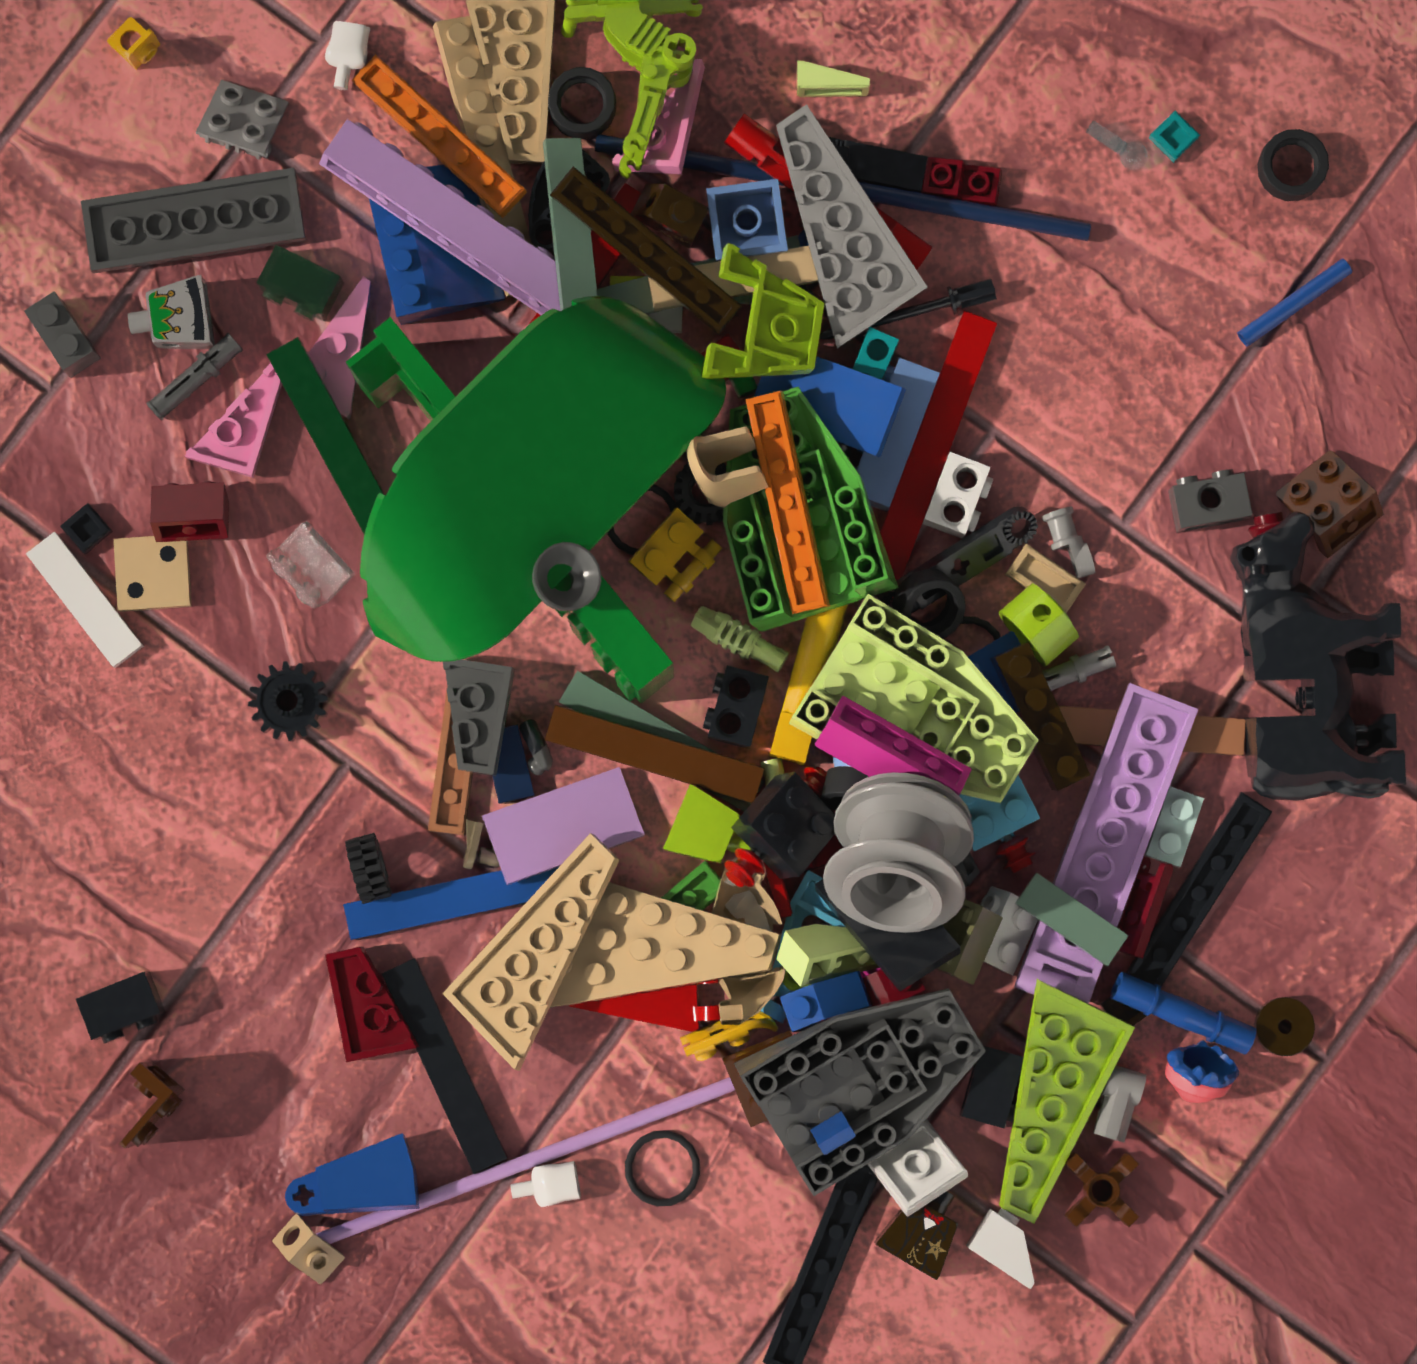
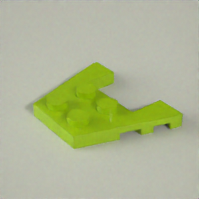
M727 243L723 248L718 278L754 288L744 351L711 342L706 349L702 378L810 374L815 368L825 303L787 278L782 280L766 270L767 266L757 259L752 261L739 252L740 248L734 244Z

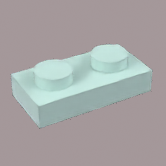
M1170 786L1148 843L1145 856L1170 863L1178 868L1181 867L1204 798Z

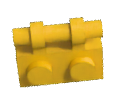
M675 508L628 562L654 586H657L666 576L672 584L664 594L675 603L683 592L687 594L693 588L692 582L705 568L708 570L715 563L713 558L721 551L722 547L711 539L701 549L695 541L704 531L679 508ZM687 552L694 559L682 573H679L673 566Z

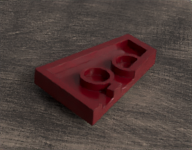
M364 947L325 954L346 1062L420 1047Z

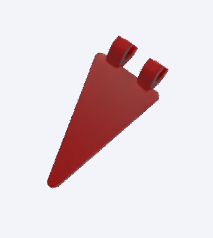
M715 979L696 984L668 987L655 991L639 992L568 1006L695 1032L699 1029V1021L720 1020L719 1005L698 1006L697 984L719 983V980Z

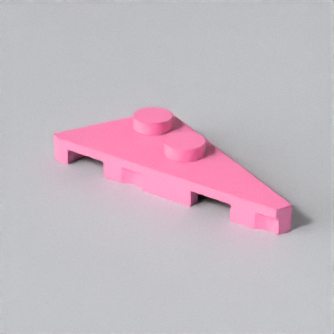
M702 59L694 60L688 83L683 87L675 88L670 96H665L663 109L656 119L642 161L641 170L637 171L634 166L628 165L631 172L682 175L705 69ZM624 153L622 155L616 154L613 158L612 164L615 171H619L620 160L625 155Z
M364 276L308 353L341 415L347 419L352 415L353 395L357 382L346 361L362 349L365 318L370 300L371 281Z
M271 363L262 371L263 374L249 389L246 388L226 409V413L208 428L209 431L193 448L190 447L186 451L185 457L187 459L254 478L282 386Z

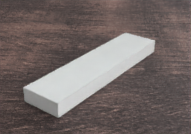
M53 532L26 553L114 668L144 647L56 532Z

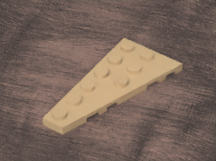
M466 0L509 163L542 165L544 162L543 142L547 138L548 97L551 82L556 0Z
M591 833L442 993L514 1070L520 1071L619 862V859L601 840Z

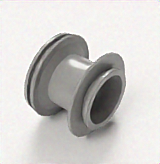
M893 772L867 777L849 788L836 809L833 821L834 832L843 848L830 858L823 874L824 888L835 906L848 917L861 924L889 932H920L936 928L956 916L964 903L965 884L955 867L967 857L974 842L972 816L962 798L952 789L938 781L910 773Z

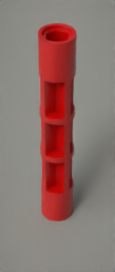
M744 113L724 141V144L749 161L752 158L758 162L756 165L758 168L774 179H778V182L794 192L780 138ZM874 205L915 269L918 270L933 246Z

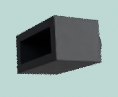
M146 971L76 998L91 1040L102 1038L104 1044L124 1037L123 1029L136 1025L137 1029L141 1030L159 1023L157 1016L166 1013L152 975Z
M983 1046L986 1052L972 1067L959 1115L1005 1129L1006 1122L1013 1123L1016 1101L1013 1100L1016 1086H1019L1024 1057Z

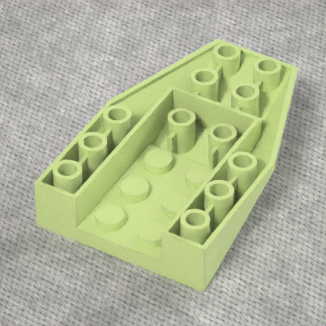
M867 594L845 633L789 722L793 727L818 739L843 695L971 768L972 771L961 794L996 803L1002 802L1039 741L962 650L870 594Z

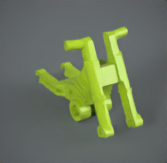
M566 0L569 6L564 11V21L561 28L562 36L572 38L578 23L604 21L603 32L605 38L622 56L623 62H628V65L635 66L640 71L637 110L630 132L624 139L623 152L625 155L621 158L619 164V172L626 179H629L631 175V169L628 165L634 166L637 171L641 170L642 161L656 119L663 109L667 90L669 88H680L688 83L696 54V44L690 36L683 33L670 35L671 29L667 26L666 28L663 27V24L660 22H655L656 20L653 19V16L685 13L691 17L700 16L703 6L701 4H692L698 3L699 0ZM678 46L685 48L684 51L676 49Z

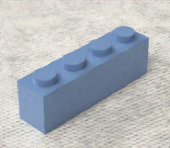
M899 358L896 367L888 366L883 379L886 382L905 388L906 392L882 455L877 457L858 449L856 451L863 454L858 467H855V469L862 477L872 507L886 512L889 510L940 372Z

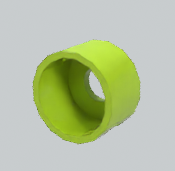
M1033 583L998 612L1007 629L1015 633L1020 643L1029 642L1037 662L1043 666H1047L1079 638L1077 630L1061 606L1049 594Z

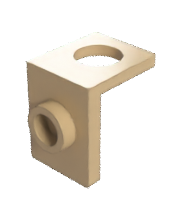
M295 1214L272 1240L288 1262L320 1285L345 1258L341 1252L316 1235L298 1214ZM299 1228L300 1233L297 1240L291 1245H286L289 1234Z

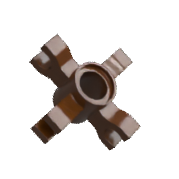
M1073 1152L1068 1157L1065 1165L1084 1183V1196L1064 1214L1074 1226L1078 1227L1097 1206L1108 1207L1128 1227L1139 1218L1119 1197V1183L1139 1165L1130 1154L1125 1153L1106 1173H1095L1077 1153ZM1105 1179L1110 1184V1194L1103 1200H1096L1092 1194V1187L1096 1181Z

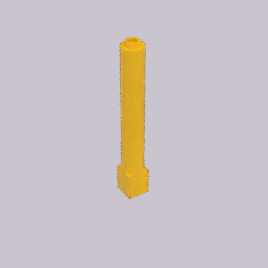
M847 605L806 618L769 756L782 758V760L800 765L805 764L812 736L793 727L789 722L837 646Z

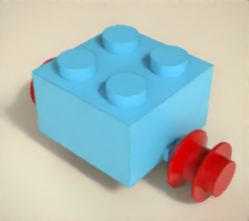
M1019 775L1001 803L962 794L959 795L968 806L972 816L974 832L972 849L974 852L1000 839L1001 842H1006L999 845L995 854L1005 856L1007 863L1003 870L1010 867L1012 872L1015 873L1033 864L1030 856L1036 854V852H1027L1024 847L1029 838L1017 836L1012 839L1015 836L1013 832L1040 819Z

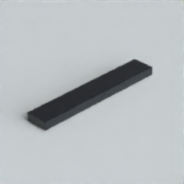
M1243 792L1239 793L1153 928L1143 959L1135 957L1125 972L1126 974L1162 987L1272 813L1271 810Z
M416 958L381 973L395 1004L420 1046L416 1050L473 1174L508 1158Z
M868 1165L863 1166L835 1184L763 1358V1363H803L878 1180Z

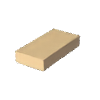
M1025 544L1005 574L1024 588H1027L1032 583L1049 594L1065 613L1068 612L1086 583L1028 544Z

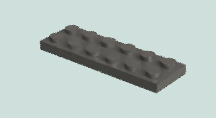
M294 168L81 201L90 269L93 274L306 241L297 176Z

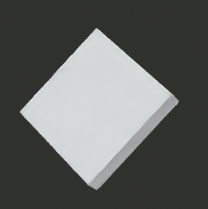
M927 1119L908 1140L867 1164L907 1217L968 1177L967 1170Z

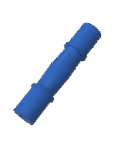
M1121 972L1112 987L1110 995L1112 1000L1139 1010L1146 1016L1152 1014L1179 1028L1205 1036L1206 1041L1210 1043L1215 1042L1244 1055L1249 1052L1254 1043L1257 1031L1255 1027L1224 1015L1222 1011L1215 1013L1191 1000L1163 991L1160 985H1153Z

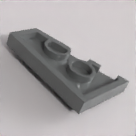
M463 659L443 662L448 686L446 688L448 702L450 703L453 721L452 731L458 769L460 771L496 776L515 669L509 666Z

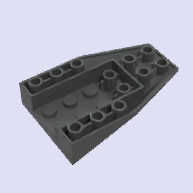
M948 988L833 1016L739 1060L734 1065L755 1102L760 1106L790 1155L812 1195L816 1196L908 1140L986 1050ZM842 1111L856 1136L827 1155H824L810 1129Z

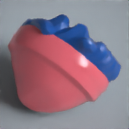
M1201 1040L1196 1045L1175 1048L1166 1057L1168 1061L1165 1070L1166 1078L1180 1094L1181 1098L1189 1103H1205L1225 1096L1239 1076V1070L1235 1062L1218 1045L1210 1047L1205 1040Z

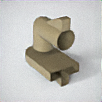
M466 820L467 847L463 868L471 870L473 867L483 823ZM493 846L491 849L480 847L478 863L500 867Z

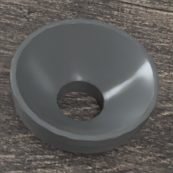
M562 542L550 546L539 555L534 564L532 582L538 597L547 606L559 611H574L588 605L596 597L601 585V571L597 560L589 550L575 543ZM566 564L572 567V570L568 573L571 577V587L568 591H559L556 588L550 589L547 575L554 565Z

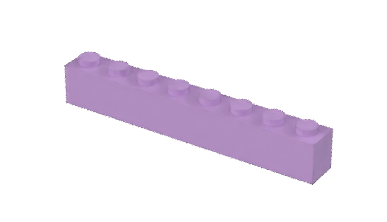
M348 119L345 121L324 151L319 162L322 167L538 314L542 315L550 309L560 311L555 258L548 250L539 246L535 248L524 240L525 237L520 231L511 226L505 227L494 219V215L488 209L480 205L475 207L465 200L463 193L456 187L443 185L434 178L433 173L421 164L414 165L405 159L402 151L390 143L383 144L373 137L372 131L359 122L354 124Z

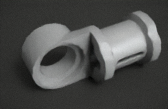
M1073 507L1062 508L1041 516L1043 522H1047L1053 539L1052 551L1068 549L1077 578L1095 574V566L1089 547L1075 529L1071 515L1074 513Z

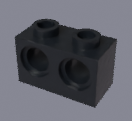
M728 665L724 674L717 672L712 693L719 695L715 709L708 707L703 728L709 730L708 739L750 749L769 676ZM744 680L748 683L750 692L745 698L738 699L730 694L729 686L733 681ZM731 714L739 718L741 727L736 733L727 734L721 730L719 723L725 715Z

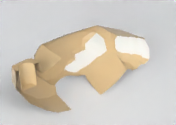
M724 869L712 914L773 932V924H782L773 900L761 886L765 873L763 875L753 874L752 877L755 881L753 887L745 885L738 887L726 876L727 869ZM782 966L780 968H771L770 971L718 979L719 984L729 1000L719 1002L721 1025H740L759 1013L782 984L785 968Z

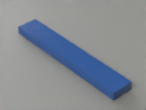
M559 867L506 885L503 873L500 870L393 893L391 897L362 904L361 900L343 904L350 940L526 903Z

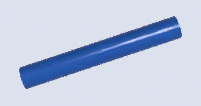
M1340 259L1238 331L1237 334L1246 347L1250 346L1352 273L1350 265L1345 259Z

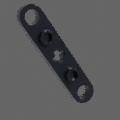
M1013 507L896 580L899 587L902 581L914 572L931 569L941 571L960 586L1011 554L1012 550L1018 546L1028 543L1029 539L1032 540V536L1037 533V519L1028 509ZM1019 518L1026 519V524L1020 532L1011 533L1012 529L1010 527L1013 526L1012 522L1015 523V520L1018 521ZM959 558L962 568L956 571L954 569V561ZM897 588L879 594L878 600L886 605L890 604V600H893L892 597L895 595ZM940 588L927 590L913 604L911 615L918 609H924L946 595V592Z

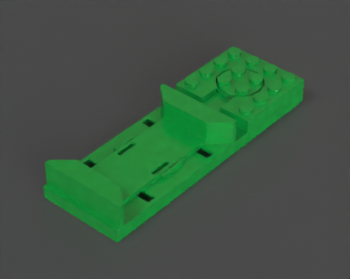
M389 317L373 330L376 338L347 360L346 364L360 389L377 408H380L404 388L426 417L432 421L455 398V395L393 319ZM567 574L555 588L559 591H568L571 587V577ZM602 575L599 591L588 605L574 611L555 610L561 617L568 614V622L573 633L584 646L588 642L591 643L590 647L592 648L594 658L606 673H609L611 670L615 672L614 676L617 686L629 701L636 698L642 704L674 678L673 662Z

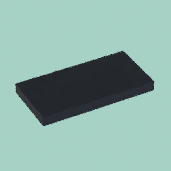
M823 879L815 884V889L819 896L899 991H902L961 953L960 945L942 925L920 932L908 933L875 929L859 923L838 909L828 897Z

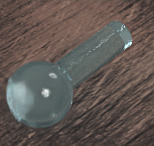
M1092 121L1087 128L1086 133L1119 154L1120 162L1125 168L1138 170L1146 164L1148 151L1140 142L1132 141L1127 143L1096 121Z

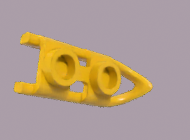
M760 1011L749 1018L752 1020L745 1021L740 1025H721V1022L718 1021L680 1037L682 1045L690 1043V1045L684 1047L687 1057L694 1054L698 1061H703L716 1054L715 1046L729 1041L731 1046H740L749 1041V1030L768 1028L776 1032L778 1026L772 1017ZM721 1029H724V1031H721V1032H719V1033H717V1034H714V1035L710 1036V1034H712V1033H714V1032H716V1031H719V1030H721Z

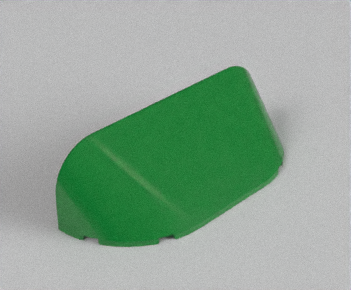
M587 296L573 299L570 307L562 311L550 309L532 321L415 437L392 467V472L397 476L387 494L379 493L377 495L364 535L360 564V577L367 581L368 597L363 600V606L374 635L413 656L435 662L465 659L482 653L501 642L542 601L535 592L532 582L534 564L539 555L550 546L562 542L575 543L590 551L687 450L689 443L696 436H700L712 424L725 401V379L702 378L705 356L639 308L616 298ZM566 564L554 565L547 575L550 589H554L572 570V567Z

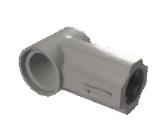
M1115 1066L1101 1093L1103 1100L1094 1126V1134L1125 1142L1134 1107L1139 1104L1144 1091L1146 1074Z

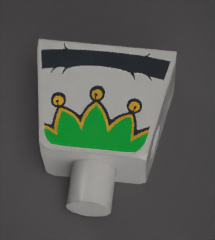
M202 275L193 276L146 292L147 310L128 313V324L131 334L151 332L152 342L157 348L211 349L215 345L207 283Z

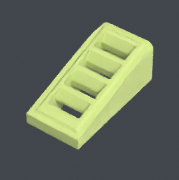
M797 60V96L799 97L867 96L869 93L870 78Z

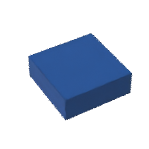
M842 1111L810 1129L824 1155H827L856 1136Z

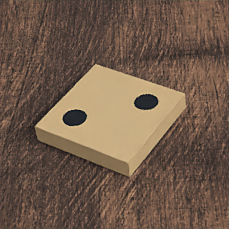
M154 536L113 539L117 610L119 612L192 607L188 541L156 542Z

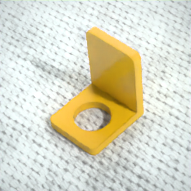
M129 17L107 40L108 44L136 70L141 64L149 62L156 54L157 48L161 45L151 29L146 31L132 17ZM130 31L140 34L141 37L128 50L122 47L121 39L124 34Z

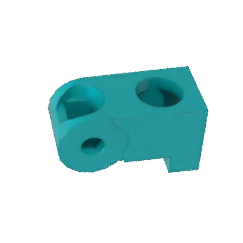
M869 327L853 370L882 379L898 346L899 339Z

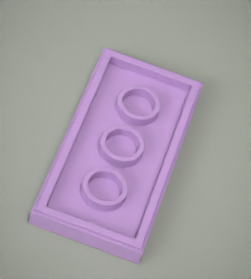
M620 767L482 815L506 885L559 867L590 833L596 835L608 849L644 837L645 835Z

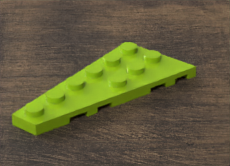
M1039 979L1036 980L999 1206L1002 1209L1035 1224L1135 1029L1131 1024Z

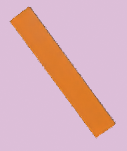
M376 54L351 80L355 86L501 218H504L527 193L524 187Z
M777 391L745 399L760 469L768 484L765 492L792 614L830 606L784 393L783 391Z

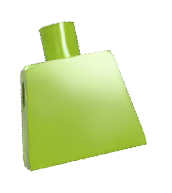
M690 784L663 849L671 853L721 864L726 850L735 853L737 848L748 850L751 848L731 828L741 815Z

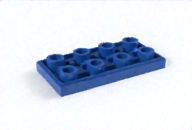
M816 356L815 368L810 374L761 376L754 397L799 387L837 442L881 457L906 389Z

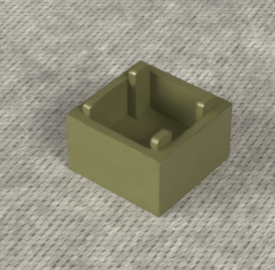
M964 899L963 906L957 915L947 923L942 924L960 945L961 953L936 968V970L974 985L1003 917L981 905Z

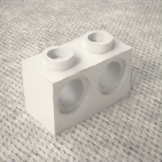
M949 452L922 524L961 539L964 538L967 530L974 532L981 512L975 510L979 497L987 498L993 482V478L988 477L990 466ZM964 471L971 473L975 477L976 485L969 489L962 488L957 483V474ZM949 505L960 507L963 512V519L959 522L948 521L944 516V508Z

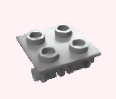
M221 80L196 130V134L205 138L206 143L225 146L227 150L235 146L237 153H241L242 149H244V153L255 156L258 160H261L262 157L268 159L272 150L270 142L289 102Z

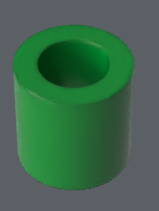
M753 377L729 378L738 398L752 394L758 387Z

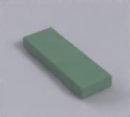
M1038 873L1034 874L1015 902L1023 910L1105 966L1110 964L1128 937L1120 929Z

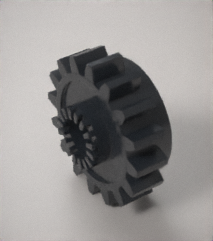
M284 661L281 671L270 665L269 672L271 675L266 678L261 674L257 676L258 680L262 683L260 688L250 687V691L257 695V700L249 701L248 706L258 709V712L251 718L254 722L264 721L260 729L263 733H267L273 728V738L276 740H280L283 733L287 735L290 742L295 741L297 733H300L304 738H308L309 732L307 729L312 726L319 730L321 726L317 722L318 717H327L328 715L322 709V704L329 702L330 699L328 696L321 695L320 693L326 687L323 681L314 683L313 681L316 679L317 673L311 670L305 675V666L301 663H298L295 670H291L289 662ZM287 693H295L298 698V704L293 710L283 711L280 706L281 698Z

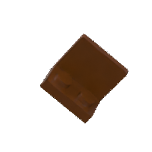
M1333 451L1325 453L1276 492L1277 498L1291 512H1303L1310 516L1314 522L1315 531L1313 535L1317 547L1326 558L1331 557L1384 515L1377 491Z
M153 1061L140 1062L130 1073L136 1079L133 1085L148 1098L155 1096L158 1099L121 1140L119 1144L124 1149L133 1146L139 1147L141 1144L145 1145L159 1129L155 1126V1123L160 1118L169 1117L183 1101L179 1098V1095L185 1089Z

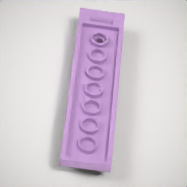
M1129 683L1079 817L1075 821L1052 884L1115 927L1118 926L1198 712L1197 708ZM1038 920L1014 988L1034 995L1036 980L1039 979L1089 1004L1103 964Z

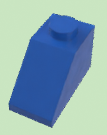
M860 971L817 982L780 997L792 1032H801L833 1016L872 1006Z

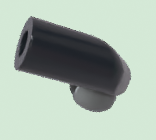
M532 719L526 720L521 723L519 730L533 756L528 760L527 766L533 774L542 775L545 770L549 771L551 769L553 758L536 721Z

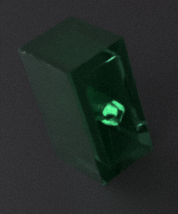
M275 245L256 282L260 290L264 291L262 294L263 298L279 306L284 301L296 307L294 313L312 322L315 317L323 321L326 320L344 285L341 276L278 245Z

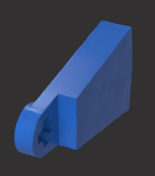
M403 1133L316 1167L315 1172L293 1180L285 1192V1200L288 1207L294 1213L301 1216L420 1209L417 1172L407 1138ZM306 1187L309 1192H314V1197L309 1198V1205L303 1206L300 1201H295V1196L301 1194L300 1188Z

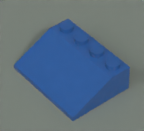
M444 165L426 167L433 173L437 181L445 186L452 185L463 193L465 200L475 207L477 205L481 206L479 197ZM369 199L396 316L401 325L505 300L504 291L499 286Z

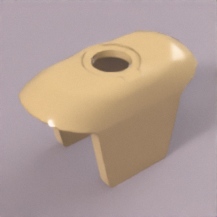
M741 427L705 437L696 436L689 443L687 457L692 474L708 502L715 506L726 508L728 504L768 487L766 478L759 466H752L715 476V469L719 464L756 449L754 439L748 427Z

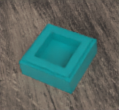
M1174 111L1150 134L1149 139L1174 163L1199 139L1200 134Z

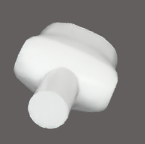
M335 21L333 23L332 36L326 49L325 59L329 65L337 67L334 88L348 90L351 69H362L366 65L370 27L342 21Z
M575 1161L535 1166L532 1170L531 1181L510 1185L513 1199L534 1195L540 1207L581 1199Z

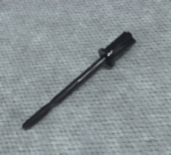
M992 279L951 289L948 286V296L892 311L870 327L889 324L951 307L955 315L958 314L957 310L997 300ZM830 328L822 332L819 338L833 339L832 329Z

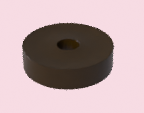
M1288 997L1275 998L1266 1002L1257 1012L1254 1021V1027L1257 1030L1256 1038L1260 1045L1268 1052L1279 1056H1292L1302 1052L1311 1043L1315 1032L1314 1018L1310 1010L1302 1002ZM1284 1019L1290 1023V1030L1286 1034L1281 1033L1278 1028L1280 1021Z

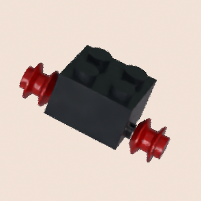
M806 767L804 769L805 780L796 772L775 775L731 828L751 849L737 848L735 850L737 860L735 862L727 860L724 863L727 869L726 876L732 883L738 887H743L744 885L753 887L755 885L752 877L753 874L763 875L765 873L762 861L780 879L800 877L835 835L833 823L835 813L821 800L827 773L824 769L820 767Z

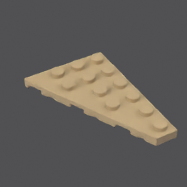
M609 882L550 1008L736 977L749 973L770 971L781 935Z

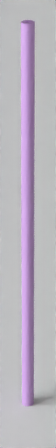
M730 1077L419 1194L420 1209L374 1211L316 1233V1235L327 1243L332 1244L735 1091Z

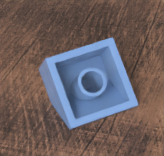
M778 179L706 188L716 261L722 259L723 248L727 243L734 244L740 248L739 252L746 257L788 251Z

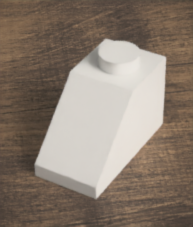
M1002 1208L998 1213L989 1209L966 1246L1031 1289L1035 1282L1024 1231L1016 1226L1020 1219Z

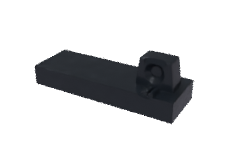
M829 137L857 181L921 193L928 156Z

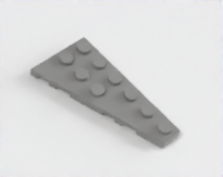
M806 104L778 123L776 127L835 344L839 348L926 289L927 285Z

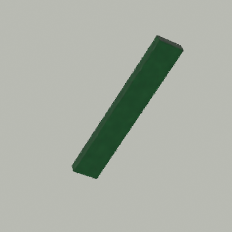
M297 337L266 355L365 535L376 497L379 493L385 494L301 339Z

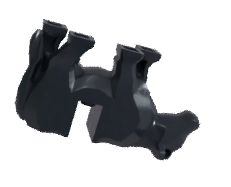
M1295 511L1290 513L1275 527L1264 531L1246 543L1234 547L1230 556L1231 563L1236 571V579L1242 583V624L1240 633L1244 654L1243 682L1301 680V687L1296 688L1295 699L1297 709H1302V716L1244 718L1246 719L1245 758L1248 777L1251 778L1252 788L1258 794L1273 800L1298 801L1334 792L1367 799L1380 797L1389 791V785H1406L1404 750H1388L1377 756L1369 757L1381 748H1397L1396 714H1381L1368 726L1365 724H1354L1349 715L1354 694L1352 674L1394 676L1393 640H1383L1401 637L1400 603L1384 604L1376 613L1371 615L1342 613L1330 607L1313 589L1300 582L1307 542L1314 534L1315 527L1308 514ZM1366 644H1377V645H1375V646L1372 647V646H1369V645H1366Z

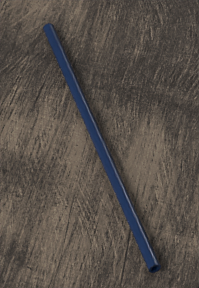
M597 134L595 152L622 155L624 153V138ZM690 150L686 152L683 168L753 181L774 179L756 166L758 163ZM858 181L870 201L874 203L1088 241L1090 235V223Z

